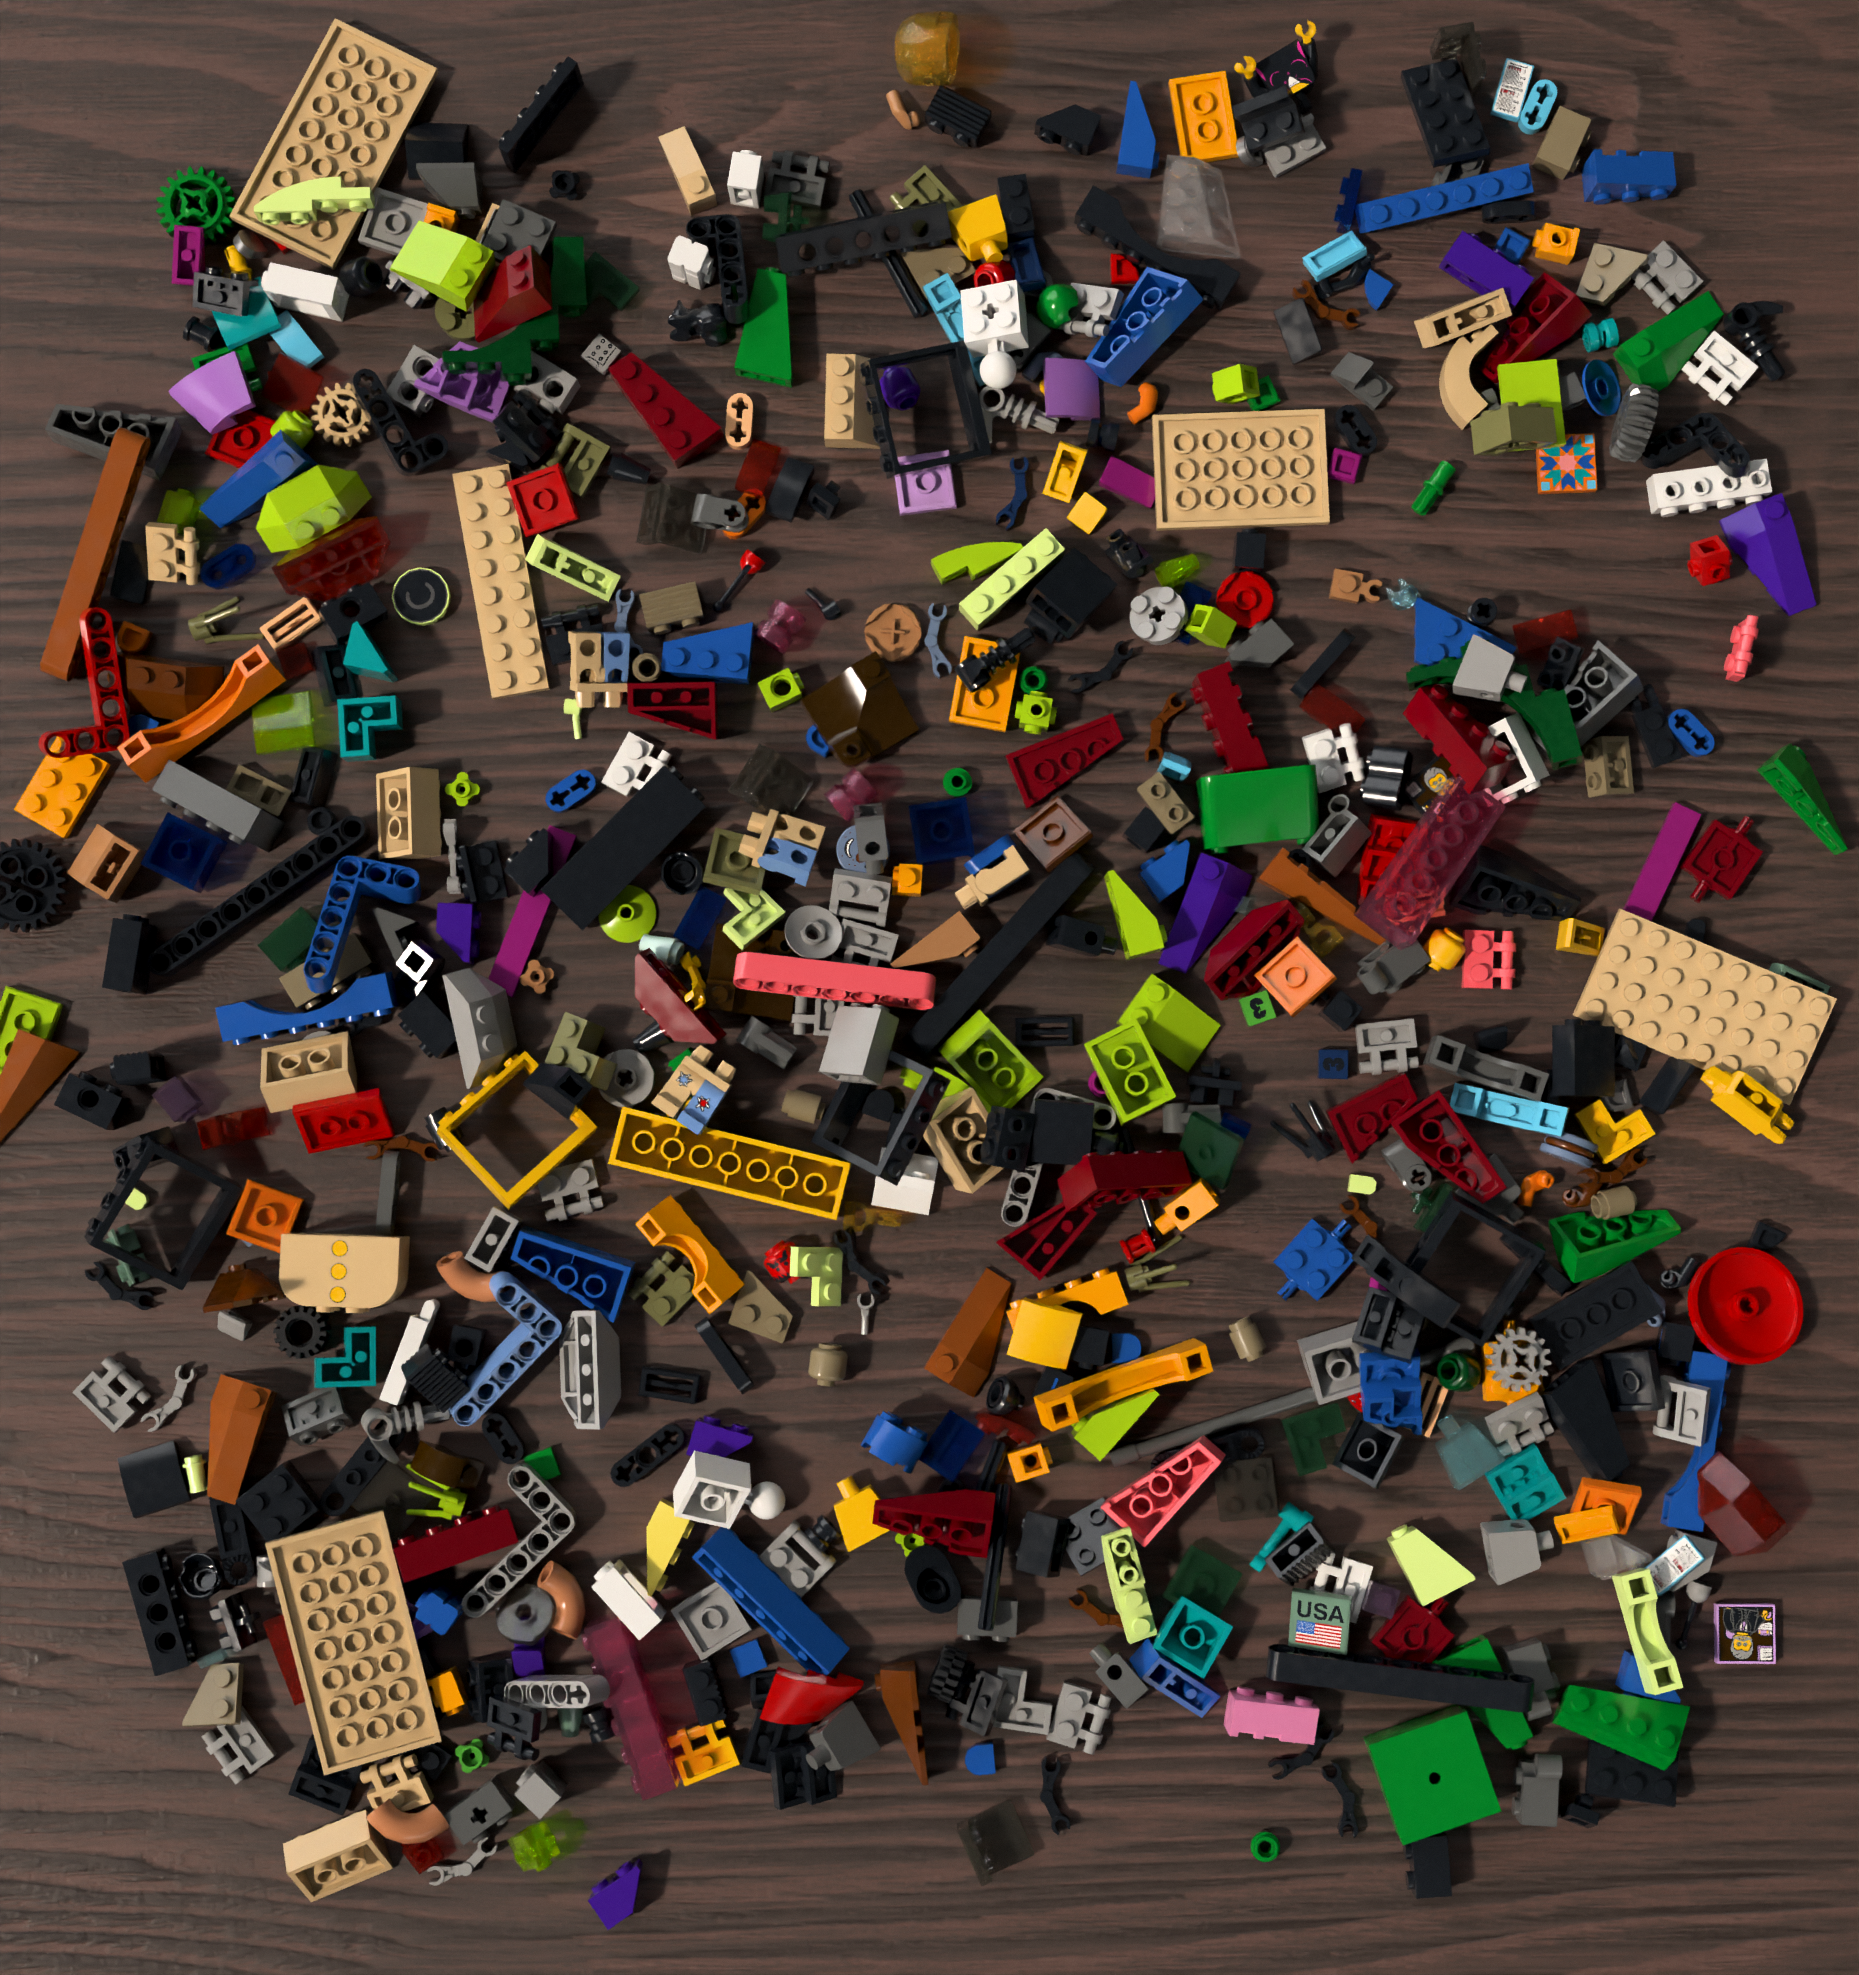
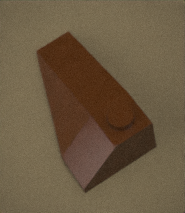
M246 1264L228 1266L229 1272L218 1276L203 1306V1312L231 1309L288 1297L284 1294L279 1284L258 1269H247Z
M915 1661L881 1664L880 1673L875 1674L876 1691H882L883 1701L922 1785H928Z

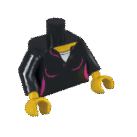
M1307 20L1309 29L1305 34H1303L1302 26L1300 24L1296 25V34L1303 38L1301 43L1297 39L1258 63L1255 62L1254 58L1244 56L1247 63L1245 69L1241 63L1235 64V71L1245 75L1243 80L1253 98L1287 86L1303 102L1305 113L1313 107V104L1306 95L1313 90L1315 80L1318 77V54L1315 40L1312 38L1316 33V26L1313 22Z

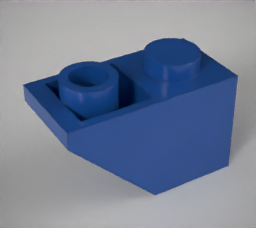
M1187 839L1181 844L1178 840H1175L1163 849L1166 854L1160 859L1156 860L1153 856L1140 866L1143 871L1138 874V877L1157 904L1184 884L1190 847Z
M1624 1650L1615 1685L1623 1690L1624 1695L1640 1698L1643 1695L1652 1698V1700L1680 1705L1681 1700L1675 1690L1658 1695L1645 1693L1634 1653Z

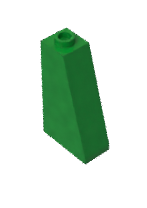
M766 267L765 270L758 268L749 303L750 315L745 321L734 367L737 376L792 388L793 374L786 274H782L781 270L773 267Z
M1482 1634L1439 1654L1432 1662L1434 1664L1503 1672L1488 1639ZM1469 1706L1506 1749H1519L1528 1743V1739L1534 1737L1522 1712Z

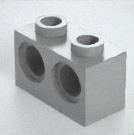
M414 345L386 391L393 404L418 418L421 417L423 412L427 413L433 404L434 398L414 387L415 380L423 377L420 375L423 367L433 366L439 359ZM409 391H419L418 397L415 400L408 401L405 399Z
M531 350L532 372L539 373V377L534 382L525 381L524 385L515 386L514 390L518 392L521 389L528 397L531 395L540 401L538 405L547 412L553 414L554 411H557L563 415L581 387L579 381ZM557 386L563 388L560 396H549L552 388Z
M542 1760L537 1767L532 1763L522 1773L516 1782L519 1788L514 1795L541 1819L561 1798L568 1784Z

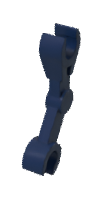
M1026 457L1023 460L1024 468L1021 470H1017L1014 467V458L1010 461V471L1015 475V494L1011 502L996 516V525L1001 517L1007 516L1010 518L1011 521L1007 525L1006 531L1013 527L1018 509L1027 499L1025 473L1028 470L1029 463Z

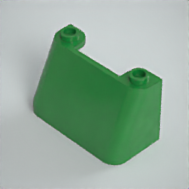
M1316 765L1201 777L1196 781L1203 851L1211 850V855L1228 853L1229 847L1282 840H1297V845H1306L1319 829Z

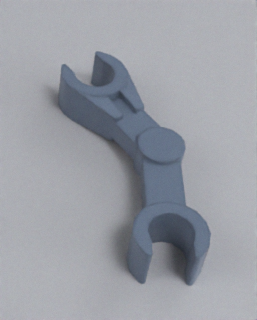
M621 589L616 593L618 612L617 621L614 624L616 632L629 633L627 620L635 603V595L632 590L630 593L631 598L628 602L620 600L622 596ZM630 635L629 653L634 649L638 650L640 654L644 653L641 646L635 644Z
M932 603L928 609V616L931 620L924 643L931 654L933 674L940 679L939 672L937 671L939 665L947 666L949 674L952 671L950 662L940 651L937 644L940 622L946 618L947 609L944 605L943 614L936 617L932 614L934 603Z

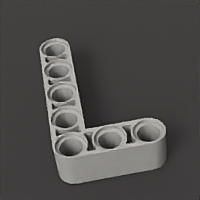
M1051 1088L1040 1089L1035 1093L1029 1113L1034 1114L1035 1099H1038L1043 1093H1049L1053 1096L1054 1100L1094 1103V1129H1110L1116 1121V1114L1112 1107ZM1099 1109L1106 1110L1110 1115V1121L1105 1126H1100L1095 1122L1094 1115ZM1031 1137V1142H1030V1147H1029V1149H1031L1032 1137ZM1037 1162L1032 1166L1026 1165L1025 1172L1012 1170L1001 1208L1002 1220L1007 1225L1017 1227L1026 1221L1043 1163ZM1025 1177L1030 1181V1189L1027 1193L1019 1194L1016 1192L1014 1182L1017 1178ZM1012 1205H1017L1022 1209V1217L1016 1222H1011L1006 1217V1210Z
M525 1462L518 1463L512 1468L507 1478L508 1485L541 1521L468 1590L462 1600V1610L469 1617L476 1618L485 1614L564 1539L575 1526L577 1515L573 1507L547 1480H544L531 1465ZM519 1470L527 1472L530 1481L527 1484H519L515 1480V1472ZM538 1492L547 1493L550 1497V1503L539 1505L535 1501V1494ZM565 1513L570 1518V1524L565 1527L559 1526L555 1521V1515ZM540 1533L546 1535L549 1544L545 1547L537 1546L533 1539L534 1535ZM515 1554L525 1556L527 1565L524 1567L515 1566L512 1562V1556ZM501 1575L504 1577L505 1586L501 1588L493 1586L491 1576ZM473 1595L480 1596L484 1601V1606L474 1608L469 1602V1597Z

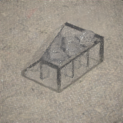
M1167 155L1164 165L1156 249L1241 258L1220 169L1195 157Z

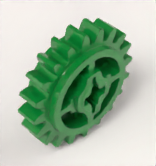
M189 166L186 176L180 170H177L178 180L175 181L173 178L168 177L167 180L171 185L170 188L160 187L166 196L156 198L157 202L163 206L156 210L160 217H164L159 221L164 228H168L166 232L170 237H174V225L187 226L189 224L203 223L204 225L197 227L204 228L205 247L207 238H210L216 244L217 233L223 237L227 236L223 229L224 226L234 227L229 219L233 210L231 207L237 203L234 197H230L234 194L231 186H226L228 182L223 176L218 178L214 170H211L207 175L206 170L201 166L196 174L192 167ZM199 187H201V188H207L205 191H204L203 189H201V190H196V191L190 190V189L199 188ZM217 197L218 208L215 215L213 216L212 209L213 205L215 204L213 201ZM181 198V214L177 217L176 207L179 199ZM190 201L200 206L204 212L202 213L199 209L194 208Z

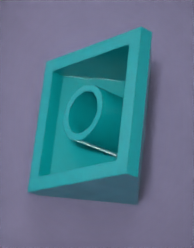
M358 621L353 623L343 665L357 675L393 683L399 680L370 633Z
M1181 1596L1163 1619L1152 1648L1204 1679L1233 1626Z

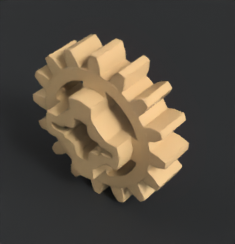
M335 383L334 391L325 387L327 395L323 397L317 394L316 398L320 404L312 405L311 407L318 414L311 417L315 424H319L315 430L318 434L324 433L323 438L326 442L333 438L334 444L338 447L342 441H345L346 445L351 447L352 439L354 438L361 443L362 438L360 435L362 433L370 435L367 425L371 424L353 394L351 384L347 383L345 389H342L339 383ZM347 397V398H351V399L348 400V401H345V400H341V399H339V398ZM330 405L329 412L325 415L327 407ZM339 406L343 411L346 412V418L348 419L349 423H347L344 419L341 418V415L339 414L340 411L338 409ZM361 415L360 422H359L358 425L356 426V424H357V419H358V417ZM343 429L348 432H336V430Z

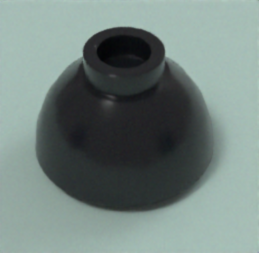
M1005 1375L993 1381L986 1397L988 1412L996 1416L1007 1415L1014 1410L1020 1411L1025 1402V1396L1020 1394L1017 1384Z

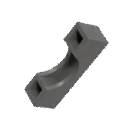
M1439 1035L1431 1038L1423 1062L1424 1065L1522 1099L1536 1102L1541 1100L1549 1076L1548 1073L1492 1057L1476 1051L1465 1044Z

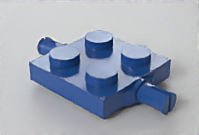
M1311 1219L1273 1261L1285 1273L1288 1279L1277 1292L1281 1296L1289 1288L1282 1297L1285 1301L1297 1288L1306 1291L1313 1299L1318 1301L1354 1261L1352 1259L1353 1254L1344 1247L1341 1238L1352 1228L1347 1224L1340 1232V1229L1347 1223L1344 1219L1332 1232L1322 1228L1315 1220Z

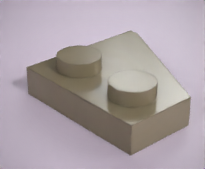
M1594 243L1576 293L1577 297L1583 302L1605 306L1614 297L1615 292L1623 288L1631 280L1630 277L1641 266L1644 267L1648 263V255Z
M959 247L917 249L910 252H900L901 259L926 302H929L923 290V286L948 273L956 287L974 277L976 271L971 261Z
M747 1270L743 1281L745 1285L740 1289L728 1324L784 1343L793 1314L781 1304L776 1296L764 1286L752 1271Z
M211 1664L182 1721V1726L240 1725L244 1664Z

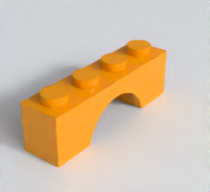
M671 1195L647 1212L635 1224L653 1246H671L686 1255L695 1273V1282L691 1292L709 1314L745 1285L738 1274L731 1269L721 1257L719 1251L712 1246L702 1234L700 1228L692 1222L683 1211L682 1206Z
M1108 1267L1093 1272V1278L1082 1282L1081 1277L1064 1283L1065 1289L1055 1292L1052 1287L1038 1292V1298L1034 1300L1052 1307L1055 1304L1060 1306L1069 1301H1082L1093 1306L1101 1315L1129 1305L1117 1271L1110 1272ZM1024 1298L1009 1303L1011 1308L1005 1310L1012 1330H1014Z

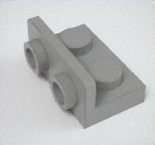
M1312 113L1306 116L1301 114L1305 130L1304 134L1261 150V154L1275 178L1325 152L1326 147L1313 125L1314 116Z

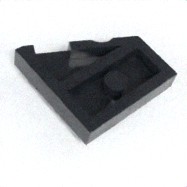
M757 1706L740 1764L742 1767L770 1774L769 1750L794 1744L805 1731L808 1732L812 1727V1723L788 1725L760 1719L763 1708Z

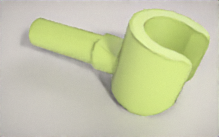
M567 698L564 702V714L573 715L575 739H581L580 715L582 708L577 707L576 699Z

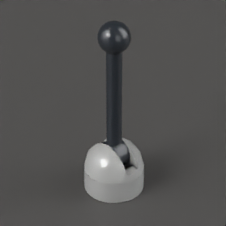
M1697 1579L1688 1583L1686 1587V1593L1692 1602L1681 1638L1676 1641V1647L1680 1650H1684L1688 1646L1686 1639L1697 1603L1707 1600L1712 1589L1710 1584Z

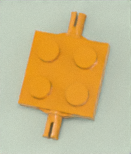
M1503 1320L1504 1336H1506L1505 1331L1507 1328L1513 1329L1516 1334V1320ZM1498 1340L1486 1341L1485 1345L1481 1347L1484 1401H1502L1507 1403L1508 1406L1535 1392L1539 1393L1543 1390L1542 1375L1538 1377L1541 1385L1538 1386L1530 1383V1391H1525L1522 1386L1519 1392L1512 1391L1511 1385L1508 1389L1500 1387L1502 1380L1493 1381L1492 1376L1496 1372L1486 1368L1492 1364V1360L1485 1358V1354L1493 1353V1349L1488 1344H1497ZM1523 1340L1512 1341L1514 1344H1517L1518 1347H1520L1523 1344H1527V1342ZM1516 1354L1515 1356L1517 1357V1362L1515 1364L1520 1365L1521 1362L1519 1361V1358L1522 1355ZM1516 1372L1514 1375L1509 1376L1513 1379L1524 1378V1376L1520 1375L1518 1372Z

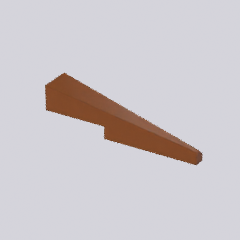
M1285 848L1279 850L1256 880L1262 885L1377 945H1381L1391 937L1376 927L1372 920L1365 919L1357 913L1354 905L1325 881H1322L1308 871L1309 868L1302 863L1299 864L1288 856L1290 852Z
M18 1029L0 1075V1144L11 1129H14L44 1096V1092L53 1082L61 1077L69 1064L78 1058L80 1051L30 1031Z

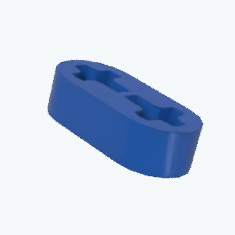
M1677 709L1668 715L1667 721L1674 738L1690 755L1703 757L1713 750L1715 744L1714 737L1691 712L1686 709ZM1674 717L1678 719L1684 717L1686 721L1683 725L1689 732L1683 727L1677 729L1674 726L1677 722ZM1691 734L1696 739L1704 738L1706 742H1704L1703 746L1706 749L1700 748L1697 750L1694 747L1697 742Z
M578 770L547 792V806L556 813L567 812L595 792L597 787L595 777L587 770ZM582 776L584 779L590 778V781L587 783L589 786L587 790L578 788L573 792L572 789L579 784L577 780L579 777ZM568 791L571 793L563 799L564 806L552 804L555 800L553 796L555 793L564 795Z
M1006 834L967 861L964 867L970 875L973 874L975 876L981 870L1003 857V851L1012 845L1014 847L1017 845L1010 835Z

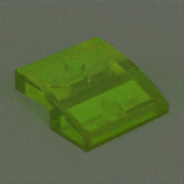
M310 691L266 697L252 705L256 754L265 755L316 746Z

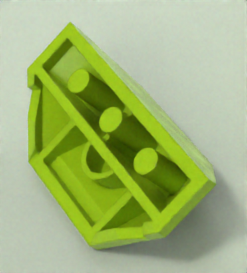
M316 465L266 494L256 530L271 553L298 549L351 520L372 496L357 471Z

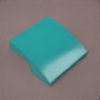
M260 276L254 278L259 280L258 286H252L249 290L248 316L241 317L212 311L229 350L282 327L270 298L264 292V288H262Z
M1534 1443L1522 1449V1452L1508 1457L1483 1472L1510 1520L1525 1519L1529 1521L1566 1499L1558 1481L1549 1470Z

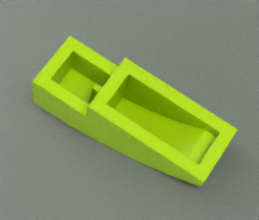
M986 542L968 545L932 558L931 566L941 585L965 572L974 581L1004 565L1023 546L1021 543Z

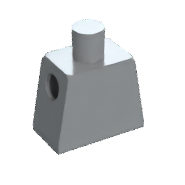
M1473 634L1453 682V693L1500 701L1505 688L1522 693L1528 676L1513 672L1515 666L1514 655Z
M1517 1519L1480 1523L1488 1572L1497 1585L1504 1584L1541 1567L1539 1551L1554 1548L1550 1531L1536 1533L1528 1520Z

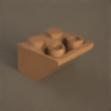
M97 824L67 874L105 899L118 903L148 853Z

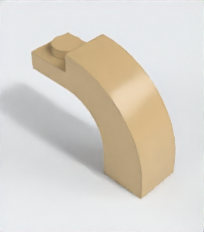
M1492 324L1484 331L1482 328H1479L1468 340L1462 335L1449 351L1441 368L1439 390L1442 403L1448 415L1461 430H1464L1470 424V421L1476 419L1488 406V403L1471 384L1469 367L1471 361L1494 341L1499 332Z

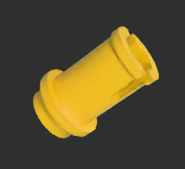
M234 245L227 247L224 253L231 271L248 273V278H251L253 272L251 268H248L245 257L238 252Z

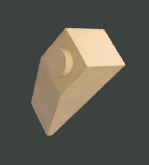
M685 126L659 136L658 139L691 216L717 206L714 190Z
M1500 288L1415 320L1414 323L1422 347L1428 348L1512 316V312L1504 288Z

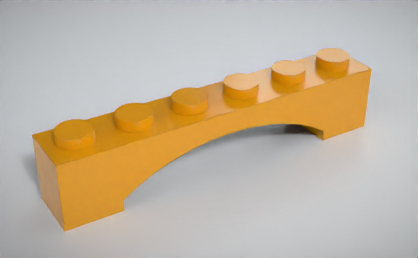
M1192 1338L1034 1396L1033 1398L1041 1424L1053 1432L1077 1423L1080 1418L1121 1398L1174 1382L1190 1381L1214 1371L1206 1344Z

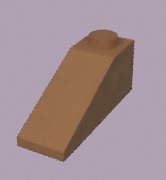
M958 911L893 961L890 966L893 969H904L955 959L962 954L967 958L979 948L976 943L981 938L962 913Z

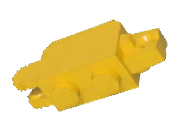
M1711 1066L1704 1071L1700 1079L1712 1089L1714 1095L1711 1101L1753 1134L1761 1133L1774 1143H1784L1787 1136L1774 1124L1784 1130H1791L1795 1122L1782 1111L1784 1107L1782 1100L1745 1072L1737 1071L1731 1074L1728 1071L1723 1072L1715 1066Z

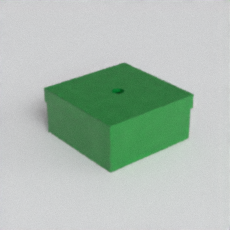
M1457 1704L1363 1736L1392 1823L1403 1846L1502 1812L1468 1713Z

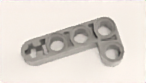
M530 1675L508 1682L504 1688V1697L542 1711L540 1731L547 1724L546 1708H585L605 1701L610 1694L609 1683L601 1675Z

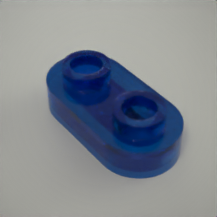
M234 544L202 566L201 579L212 589H223L253 570L256 565V555L247 545ZM246 556V562L242 565L238 564V558ZM221 571L222 577L219 580H214V573Z

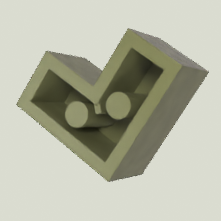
M1518 402L1503 403L1500 405L1501 409L1484 411L1481 417L1470 421L1474 455L1498 456L1513 449L1538 450L1557 442L1554 410L1550 407H1541L1540 403H1530L1524 406H1518Z
M565 1012L544 1063L571 1068L591 1085L607 1091L617 1067L616 1063L595 1055L606 1028Z

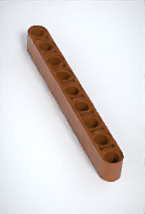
M122 427L114 435L40 662V671L70 682L77 672L84 651L79 623L80 615L87 608H98L150 449L151 441L149 437ZM96 612L91 614L89 618V623L91 626Z

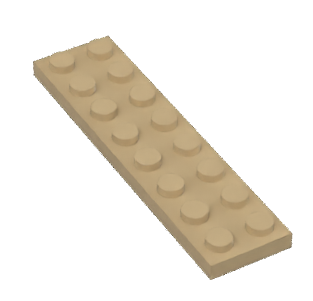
M509 464L452 474L492 699L550 690L528 562L525 560L526 551L521 523L506 483L513 480L511 467Z

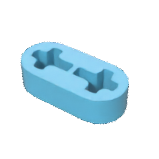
M1546 79L1539 80L1531 89L1518 120V127L1525 134H1536L1543 127L1558 93L1557 87L1552 81ZM1545 89L1547 90L1548 97L1540 104L1537 102L1540 97L1539 92ZM1533 110L1538 112L1535 118L1536 122L1533 125H1529L1528 118Z

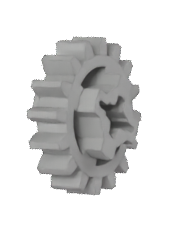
M1517 1327L1516 1334L1511 1328L1506 1329V1336L1497 1333L1495 1336L1498 1343L1488 1344L1493 1349V1353L1485 1354V1358L1492 1360V1364L1486 1367L1487 1370L1496 1372L1492 1376V1380H1502L1500 1387L1508 1389L1511 1385L1512 1391L1519 1392L1521 1386L1525 1391H1530V1383L1538 1386L1541 1385L1538 1377L1540 1375L1548 1376V1373L1543 1368L1544 1365H1551V1361L1545 1360L1544 1356L1550 1353V1349L1541 1347L1545 1340L1543 1338L1534 1339L1536 1336L1535 1331L1529 1330L1525 1335V1328ZM1523 1340L1527 1342V1344H1523L1520 1347H1518L1517 1344H1514L1512 1341ZM1516 1354L1522 1355L1519 1358V1361L1521 1362L1520 1365L1515 1364L1517 1362V1357L1515 1356ZM1516 1372H1518L1520 1375H1523L1524 1378L1513 1379L1509 1376L1514 1375Z

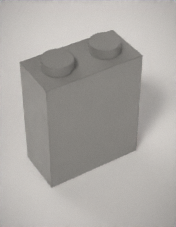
M851 1003L850 1006H838L819 1072L836 1081L881 1085L899 1018L890 1014L889 1008L873 1004L872 1008H867L858 1003Z

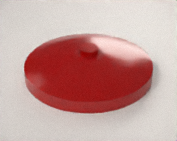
M1736 1247L1711 1256L1697 1269L1688 1290V1313L1697 1336L1712 1353L1734 1364L1757 1365L1780 1357L1793 1345L1799 1335L1803 1322V1300L1793 1275L1778 1259L1758 1249Z

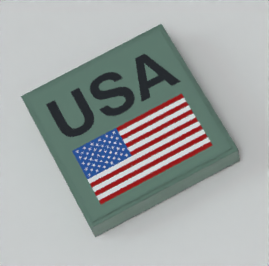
M1293 1588L1288 1646L1347 1655L1352 1596Z

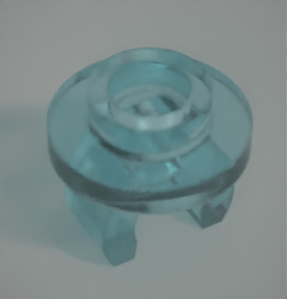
M1400 578L1398 579V584L1401 589L1398 592H1393L1389 587L1386 589L1387 596L1392 601L1393 607L1399 611L1412 607L1417 600L1418 590L1414 585H1407V582Z

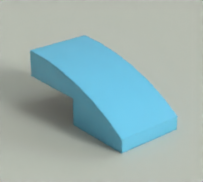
M285 310L278 316L282 327L269 332V334L299 372L303 374L323 359L324 356L288 310Z

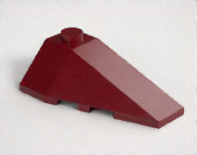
M964 1489L875 1500L872 1524L902 1535L913 1533L924 1537L923 1542L932 1545L936 1541L949 1546L948 1551L956 1554L987 1558L996 1493Z

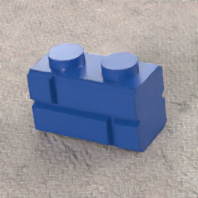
M443 1584L435 1589L429 1587L415 1604L418 1608L415 1618L425 1625L431 1624L430 1628L438 1634H446L464 1612L462 1610L463 1598L457 1594L454 1596L453 1591Z

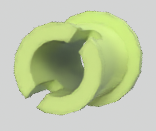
M202 1454L185 1457V1463L182 1466L187 1471L189 1492L197 1493L207 1490L204 1469L206 1459L202 1458Z

